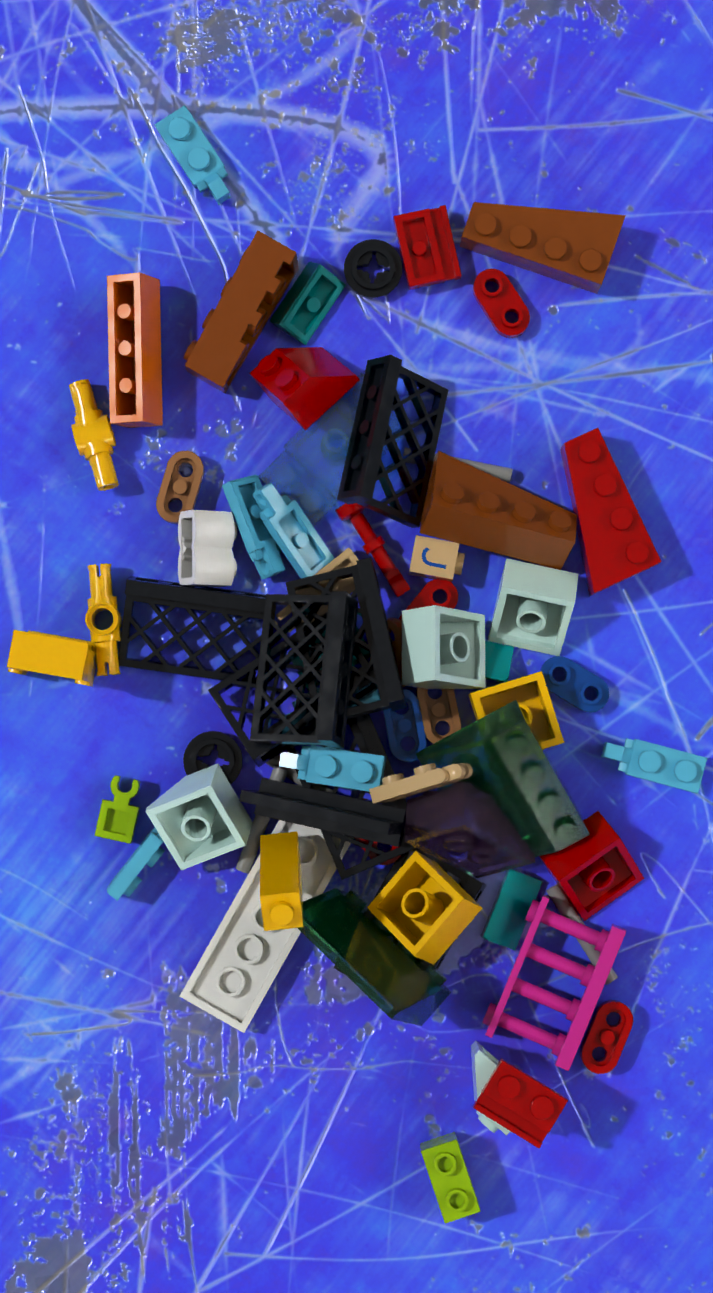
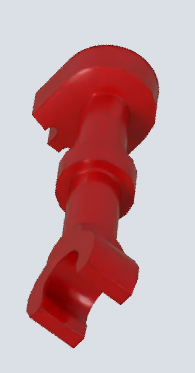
M357 503L343 504L335 510L341 521H348L350 519L365 544L362 546L366 554L371 553L396 597L409 591V585L383 546L385 544L384 539L381 535L377 537L362 511L365 507Z

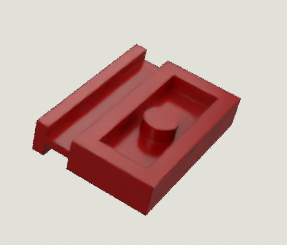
M446 205L393 217L409 290L444 283L452 279H461L462 275Z
M501 1058L477 1101L473 1104V1108L537 1148H540L568 1099Z

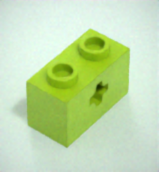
M455 1132L420 1143L421 1153L445 1224L481 1212Z

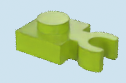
M115 775L110 785L111 791L114 794V800L102 799L94 836L131 844L140 807L130 805L131 798L138 794L140 781L134 779L131 790L123 792L119 788L121 776Z

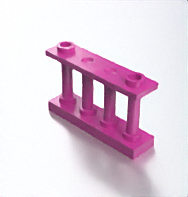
M543 895L540 902L533 899L525 918L526 921L531 922L528 933L498 1005L490 1003L482 1024L489 1026L485 1034L488 1037L492 1038L497 1026L552 1049L551 1053L557 1056L555 1066L569 1071L627 931L612 924L609 931L602 929L600 932L546 909L550 897ZM540 922L594 945V950L600 952L595 966L588 963L586 967L533 944L532 941ZM525 958H530L581 980L580 984L586 986L581 1001L576 998L573 1001L517 978ZM511 991L565 1014V1019L572 1021L567 1034L559 1033L557 1036L504 1013L503 1011Z

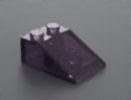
M456 782L452 784V787L438 791H426L422 796L407 800L405 842L475 878L535 863L534 853L493 799L469 782Z

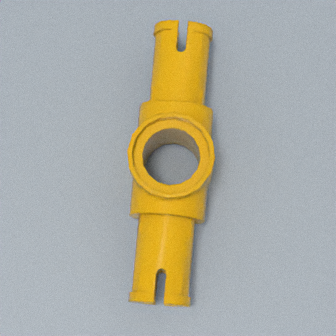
M88 379L73 382L69 385L76 416L74 417L75 424H72L71 428L80 456L84 455L85 460L89 461L98 490L106 491L119 486L111 457L114 453L113 447L116 446V441L108 415H103L102 410L97 408L94 393Z
M96 564L88 565L91 598L87 599L88 611L85 616V622L90 630L91 643H95L97 676H108V663L109 675H118L121 673L119 670L117 642L121 641L120 628L122 626V616L118 611L117 597L113 596L111 564H100L101 576H99V566ZM109 610L113 615V623L108 629L99 630L95 625V617L100 611Z

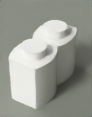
M208 510L180 512L178 520V541L180 546L178 578L180 585L232 586L233 579L237 573V562L232 551L233 542L237 536V525L234 522L232 512Z

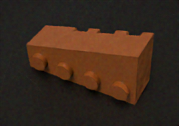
M473 202L461 237L460 247L597 294L604 280L626 215Z

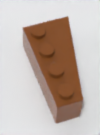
M257 230L252 242L245 250L233 277H230L225 284L218 305L215 309L212 308L206 316L202 325L204 331L199 340H193L185 352L183 359L187 361L185 364L187 372L221 392H227L299 269L297 253Z
M438 451L432 465L419 533L561 570L576 542L577 515Z

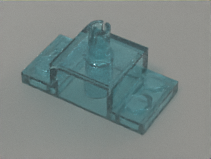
M362 372L357 376L360 381L306 431L301 428L283 446L284 451L259 475V479L265 484L272 482L280 496L286 494L291 501L296 500L313 527L339 502L337 496L364 379ZM394 410L391 411L389 419L392 433L401 428ZM404 434L395 439L396 443L404 436ZM387 445L383 447L381 458L389 451Z

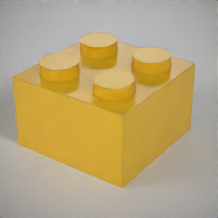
M542 671L468 694L490 765L564 743Z
M417 851L410 856L367 907L414 957L433 965L482 910V907L434 860Z

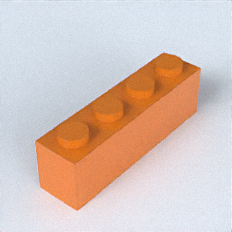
M140 272L108 275L107 313L110 424L128 428L163 426L160 279Z

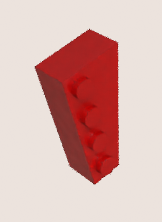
M593 429L565 442L560 450L573 512L577 515L576 529L590 597L661 563V560L599 429Z

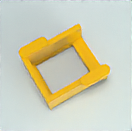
M30 630L28 632L13 631L7 663L8 672L26 675L28 671L75 679L76 684L93 687L97 664L95 643Z

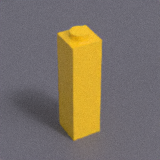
M297 831L260 835V901L264 931L303 927L302 870Z

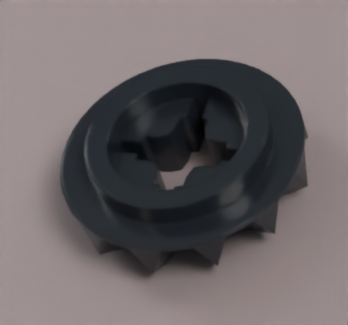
M371 239L358 243L349 251L345 259L344 274L347 284L350 285L356 294L369 297L370 299L387 296L398 286L401 279L402 261L398 252L390 244L381 240ZM372 255H376L378 267L389 270L377 273L374 283H371L369 273L362 270L363 267L370 265Z
M217 731L204 732L192 739L185 750L183 758L186 774L189 775L209 767L207 763H203L202 760H197L198 756L211 755L216 744L218 757L229 762V765L223 764L220 767L229 783L232 784L242 769V753L235 740Z

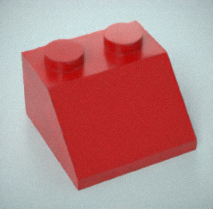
M322 347L276 348L270 355L265 356L258 366L250 372V375L268 397L305 431L360 381L356 374Z
M599 811L581 821L576 827L538 853L554 880L561 887L584 921L644 879L621 838Z

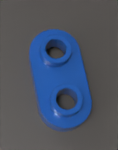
M552 657L545 661L540 669L548 691L581 711L596 712L602 709L609 699V689L604 680L566 657ZM557 667L564 669L566 673L565 679L561 682L556 681L552 676L553 670ZM587 687H594L596 689L597 697L595 700L589 701L585 698L584 691Z
M403 689L405 701L408 704L407 713L399 715L392 711L391 708L383 710L392 754L400 761L413 762L424 754L427 742L419 700L413 692ZM408 736L414 739L415 746L411 751L402 749L401 740L404 737Z

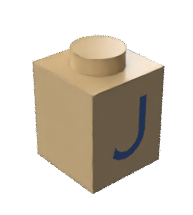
M416 535L408 575L442 579L452 583L454 574L461 575L465 553L458 552L459 543Z

